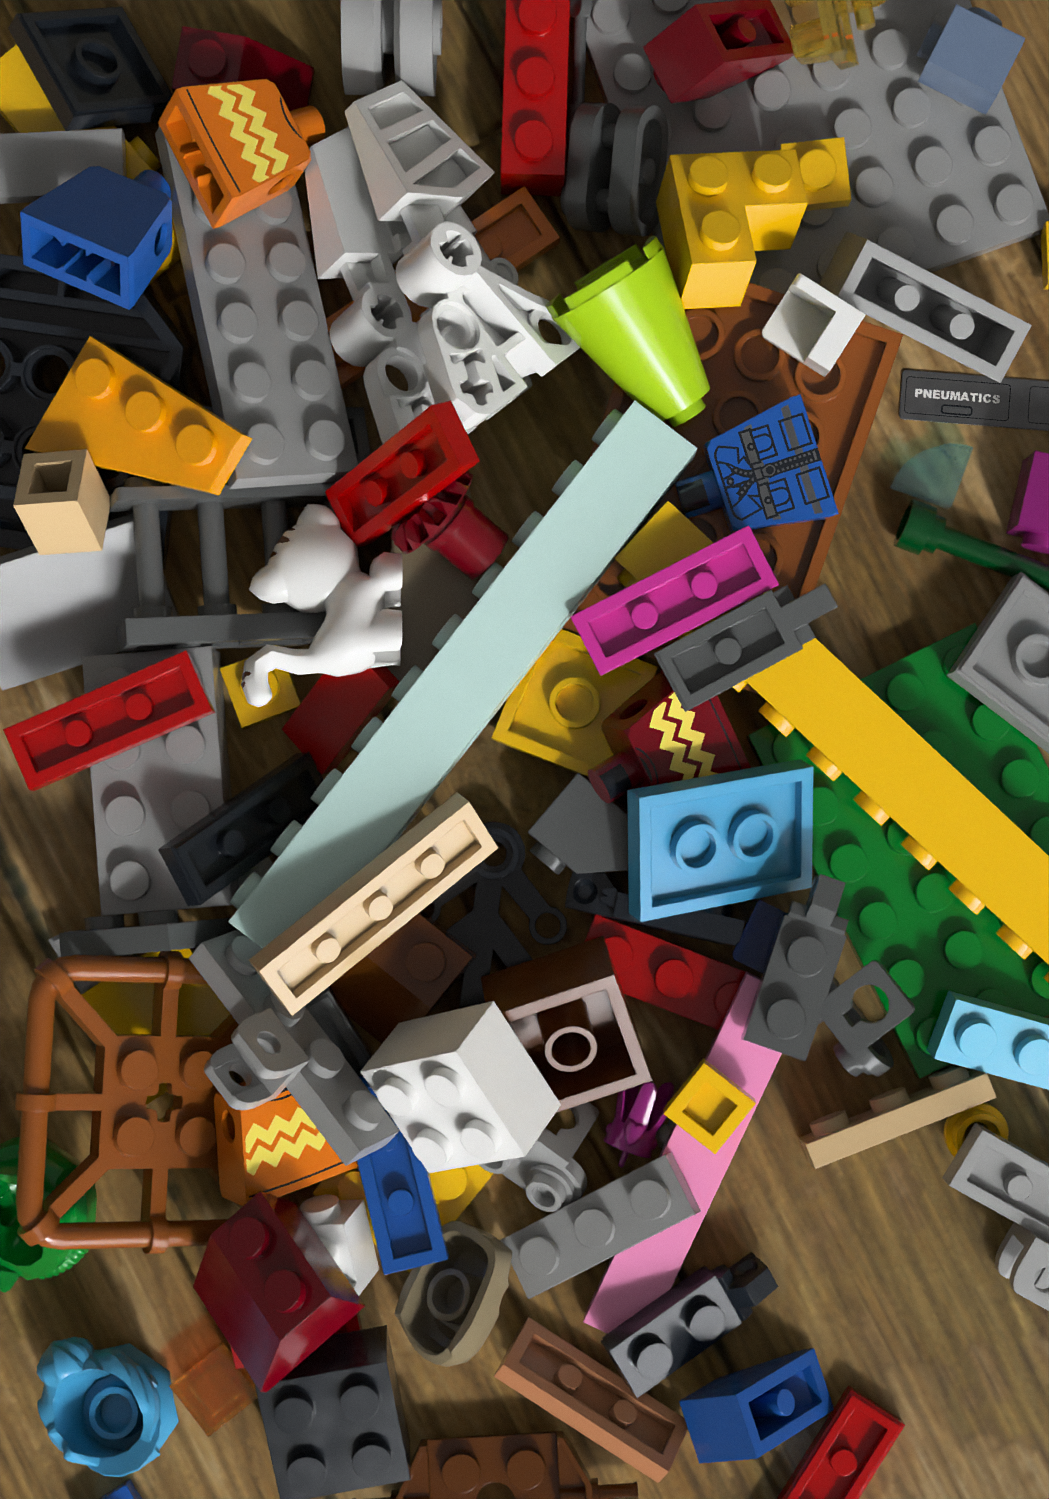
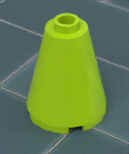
M651 236L642 248L645 253L644 255L636 244L574 282L578 288L576 292L565 299L559 293L545 307L552 316V319L633 401H637L661 421L668 419L671 425L676 427L693 418L706 407L701 398L710 390V385L664 247L656 236Z

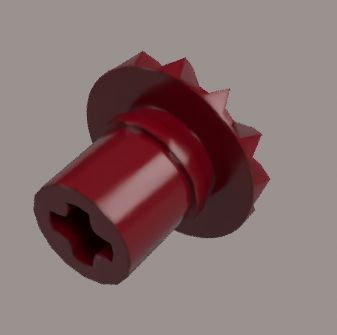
M466 471L393 527L391 539L404 554L415 551L424 543L431 551L436 550L469 579L473 580L486 571L504 549L509 537L506 532L474 506V501L468 495H465L473 479V474Z

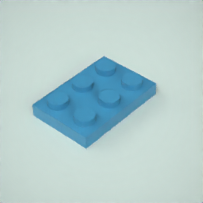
M801 759L627 790L629 914L640 922L812 887L813 766Z

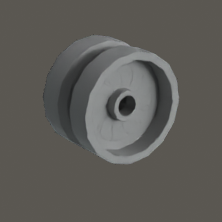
M341 0V61L345 95H369L383 89L386 80L387 55H394L395 81L399 82L402 80L417 96L435 97L437 55H442V0Z

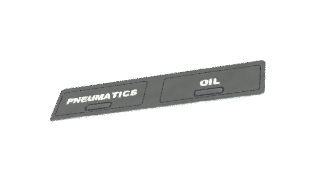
M904 370L901 382L899 416L904 420L1049 431V381L1003 378L1002 382L999 383L987 376Z

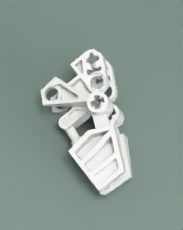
M401 80L354 101L344 111L349 126L312 145L309 148L311 151V161L305 169L318 279L344 278L354 301L332 323L329 331L330 341L335 352L344 361L353 366H366L363 375L364 385L382 445L431 405L450 400L464 429L469 434L477 428V425L485 419H490L533 386L529 377L530 374L538 373L541 377L580 348L552 319V316L545 307L549 300L517 286L519 280L518 273L511 262L504 258L490 260L474 236L477 230L461 207V204L495 172ZM396 261H398L396 270L394 271V268H393L392 265H393ZM404 294L417 305L429 308L420 315L421 318L417 323L412 322L411 311ZM539 320L551 323L558 330L562 345L547 343L543 339L539 331ZM385 365L394 366L405 375L408 382V391L396 388L389 381Z

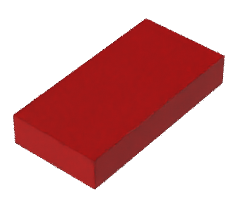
M386 666L369 668L357 674L341 677L323 674L283 726L282 730L301 752H310L321 775L331 772L334 768L338 767L352 749V744L372 718L377 717L391 699V695L400 681Z

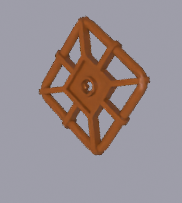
M161 951L158 957L75 954L59 957L54 961L45 958L33 970L36 978L32 982L28 998L22 1091L15 1092L14 1109L21 1111L15 1202L17 1218L20 1223L17 1233L29 1246L39 1244L41 1247L57 1250L142 1248L145 1254H162L167 1250V1247L207 1246L210 1235L228 1219L167 1220L168 1169L205 1168L219 1184L214 1097L218 1090L205 1074L204 1066L217 1050L233 1043L231 1035L239 1024L230 1014L210 1035H176L180 987L182 984L208 985L190 959L183 958L182 953L179 951ZM72 981L154 983L151 1034H115L78 992ZM55 1000L60 1003L96 1044L93 1091H50ZM166 1083L168 1093L173 1095L172 1108L167 1109L164 1117L157 1119V1111L147 1108L146 1100L147 1096L158 1094L159 1084ZM92 1111L90 1154L43 1200L48 1112ZM109 1169H143L140 1221L59 1223L60 1218ZM290 1193L279 1198L290 1201ZM235 1203L239 1208H242V1207H243V1206H241V1205Z

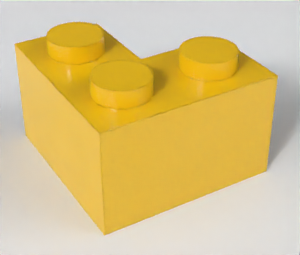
M796 149L669 155L656 206L667 259L684 309L741 306L757 261L755 251L791 249L808 205Z

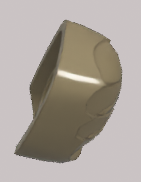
M451 1221L442 1226L449 1254L448 1260L413 1268L400 1293L394 1313L414 1349L424 1359L445 1367L468 1362L483 1346L499 1316V1306L509 1286L508 1277L512 1259V1250L485 1230L460 1221Z

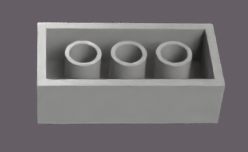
M212 646L82 657L84 691L86 694L187 650L190 652L215 710V713L90 767L101 916L232 905L230 901L239 889L238 879H236L202 905L187 906L158 851L160 847L232 798L223 678L220 668H222L221 653Z

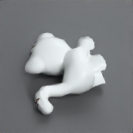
M307 504L300 514L297 524L288 529L277 541L270 555L268 565L261 568L252 577L249 590L260 600L272 604L285 602L300 612L318 613L326 611L327 614L309 649H292L267 644L244 662L241 686L247 702L256 707H261L271 700L272 691L268 682V672L275 668L297 675L322 673L341 677L357 674L369 668L389 665L400 666L402 611L389 608L401 606L402 554L384 552L373 559L369 575L361 572L358 548L341 530L339 519L333 511L325 505Z

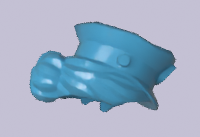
M71 1337L57 1340L49 1345L37 1365L36 1373L44 1383L42 1396L37 1402L39 1416L47 1429L50 1440L59 1451L63 1452L64 1459L69 1462L87 1465L91 1470L104 1476L123 1477L140 1470L160 1456V1448L179 1422L173 1397L170 1371L130 1343L102 1350H94L93 1345L85 1338Z

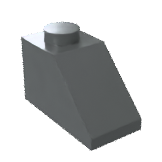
M578 773L528 831V834L537 841L529 851L557 875L566 866L576 874L628 870V815L613 802H604L595 792L591 783Z

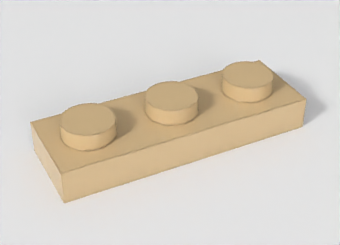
M959 1065L950 1066L929 1076L932 1086L909 1095L905 1087L886 1091L869 1100L872 1107L871 1110L848 1118L845 1110L820 1117L809 1124L812 1133L799 1138L807 1161L817 1169L995 1099L997 1097L988 1074L974 1069L967 1071L966 1067Z

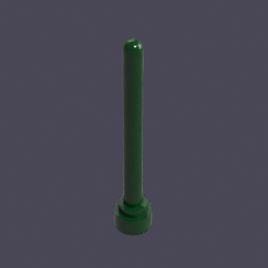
M915 499L909 502L895 535V547L919 555L922 550L933 554L938 549L1008 577H1013L1022 572L1045 591L1049 592L1048 564L947 526V519L937 515L936 507Z

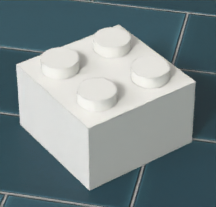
M494 1001L398 1023L360 1071L428 1173L525 1157L561 1106L559 1100Z

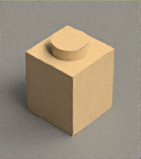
M88 450L24 454L13 506L39 555L102 551L110 510V496Z

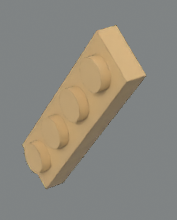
M456 792L250 958L249 962L280 1004L293 1016L497 850L498 846L470 802Z

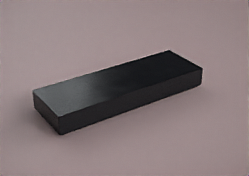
M309 751L296 753L158 849L187 906L202 905L272 854L270 851L272 846L293 820H296L303 826L319 806L311 800V797L322 783L323 778Z

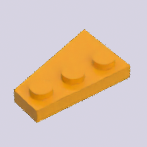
M89 336L25 449L36 453L87 449L96 467L220 495L253 438L103 341Z

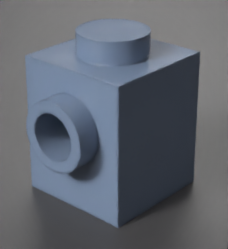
M956 4L946 25L936 20L933 21L916 55L928 61L918 82L986 115L1026 38L1002 27L1001 20L987 10L971 7L967 10Z

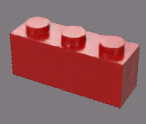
M506 0L501 145V194L511 195L525 186L531 195L561 196L565 179L570 0Z

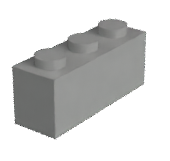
M847 231L819 283L820 286L867 316L999 383L1002 382L1032 326L870 240Z

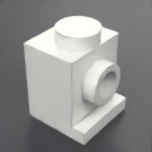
M330 1194L318 1195L307 1199L301 1204L300 1211L359 1296L379 1270L364 1200H339L337 1196Z

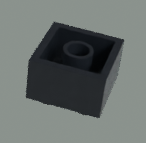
M387 1325L332 1335L267 1393L260 1392L255 1384L280 1499H310L411 1480L410 1437Z

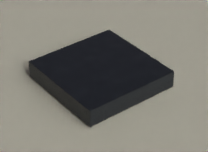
M123 7L18 13L8 28L65 131L157 122L173 95Z

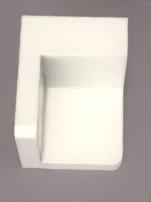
M798 273L762 330V337L825 377L832 369L866 314L803 274Z

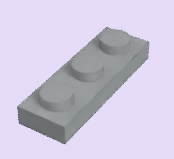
M671 1152L500 1241L512 1250L511 1264L527 1298L530 1299L701 1212Z

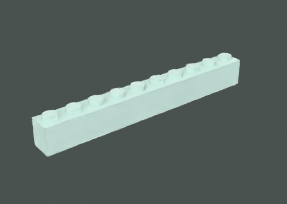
M637 401L632 403L624 415L617 409H614L606 417L592 437V440L599 445L597 450L584 466L577 460H574L563 472L552 488V491L559 498L544 517L537 511H534L524 522L512 540L519 547V550L505 568L495 562L485 572L472 591V594L480 600L466 618L462 619L455 613L447 621L432 642V645L440 651L427 668L423 671L414 665L408 671L391 695L399 703L384 723L377 717L372 718L351 746L359 755L344 774L334 768L316 789L311 800L319 806L303 826L296 820H293L276 840L270 851L278 856V859L262 878L253 872L234 894L230 903L238 910L228 921L230 924L263 949L399 839L567 623L570 616L574 614L615 561L614 558L630 542L693 461L698 449Z

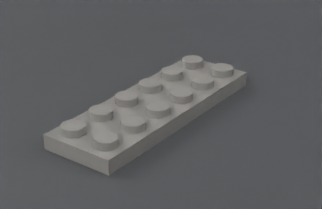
M159 126L155 137L163 175L171 189L172 218L213 413L253 438L228 479L229 489L337 482L356 467L358 462L296 184L283 194L231 222L213 229Z

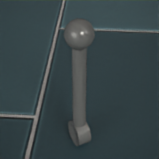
M570 0V14L574 18L572 104L567 108L566 119L568 122L575 115L579 106L585 103L587 18H589L592 12L593 0Z

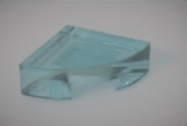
M948 443L924 450L902 466L889 488L949 509L954 502L973 447Z

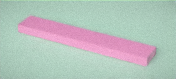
M747 971L705 1060L754 1097L756 1104L716 1154L674 1123L659 1157L672 1152L701 1212L611 1257L583 1320L584 1323L607 1334L671 1289L782 1054L741 1040L761 979Z

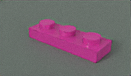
M748 525L570 617L600 676L769 591L778 586L779 583Z

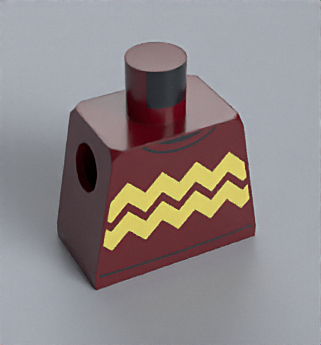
M661 670L603 720L601 730L613 755L588 770V777L598 796L604 802L610 803L627 793V790L748 769L751 766L718 695L685 712L663 670Z

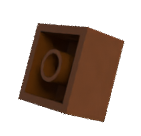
M604 936L481 977L485 1003L491 1001L496 1003L559 1100L561 1106L557 1112L652 1081L642 1043Z

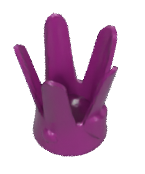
M647 1082L643 1084L639 1094V1085L617 1093L615 1117L613 1122L607 1125V1134L603 1140L609 1145L623 1150L618 1163L620 1168L624 1167L629 1153L644 1158H651L652 1150L657 1147L656 1134L667 1118L663 1114V1109L671 1100L670 1098L674 1091L673 1083L666 1082L657 1091V1087L653 1082Z

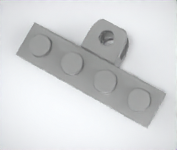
M239 930L202 942L189 959L239 1024L231 1035L233 1043L217 1050L204 1066L205 1074L228 1105L236 1110L253 1109L275 1099L286 1087L345 1166L386 1146L400 1130L385 1112L379 1100L369 1091L346 1061L341 1050L329 1039L307 1008L304 1006L292 1016L280 1004L249 962V959L262 950V948ZM229 1071H235L240 1074L245 1080L246 1086L235 1083L230 1077Z
M975 1122L942 1178L952 1188L1014 1221L999 1246L995 1257V1268L1000 1275L1010 1279V1286L1017 1294L1049 1311V1163Z

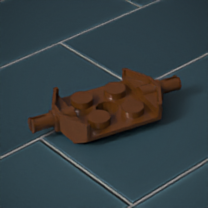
M553 1431L421 1439L410 1461L411 1480L402 1481L398 1490L391 1491V1497L364 1498L477 1499V1495L482 1487L489 1483L498 1482L508 1486L513 1492L515 1499H638L637 1481H634V1483L598 1485V1478L590 1477L577 1451L564 1432Z

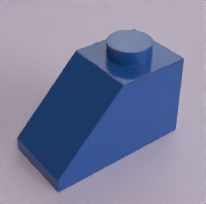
M814 1348L803 1349L719 1377L679 1401L699 1464L757 1459L834 1410Z

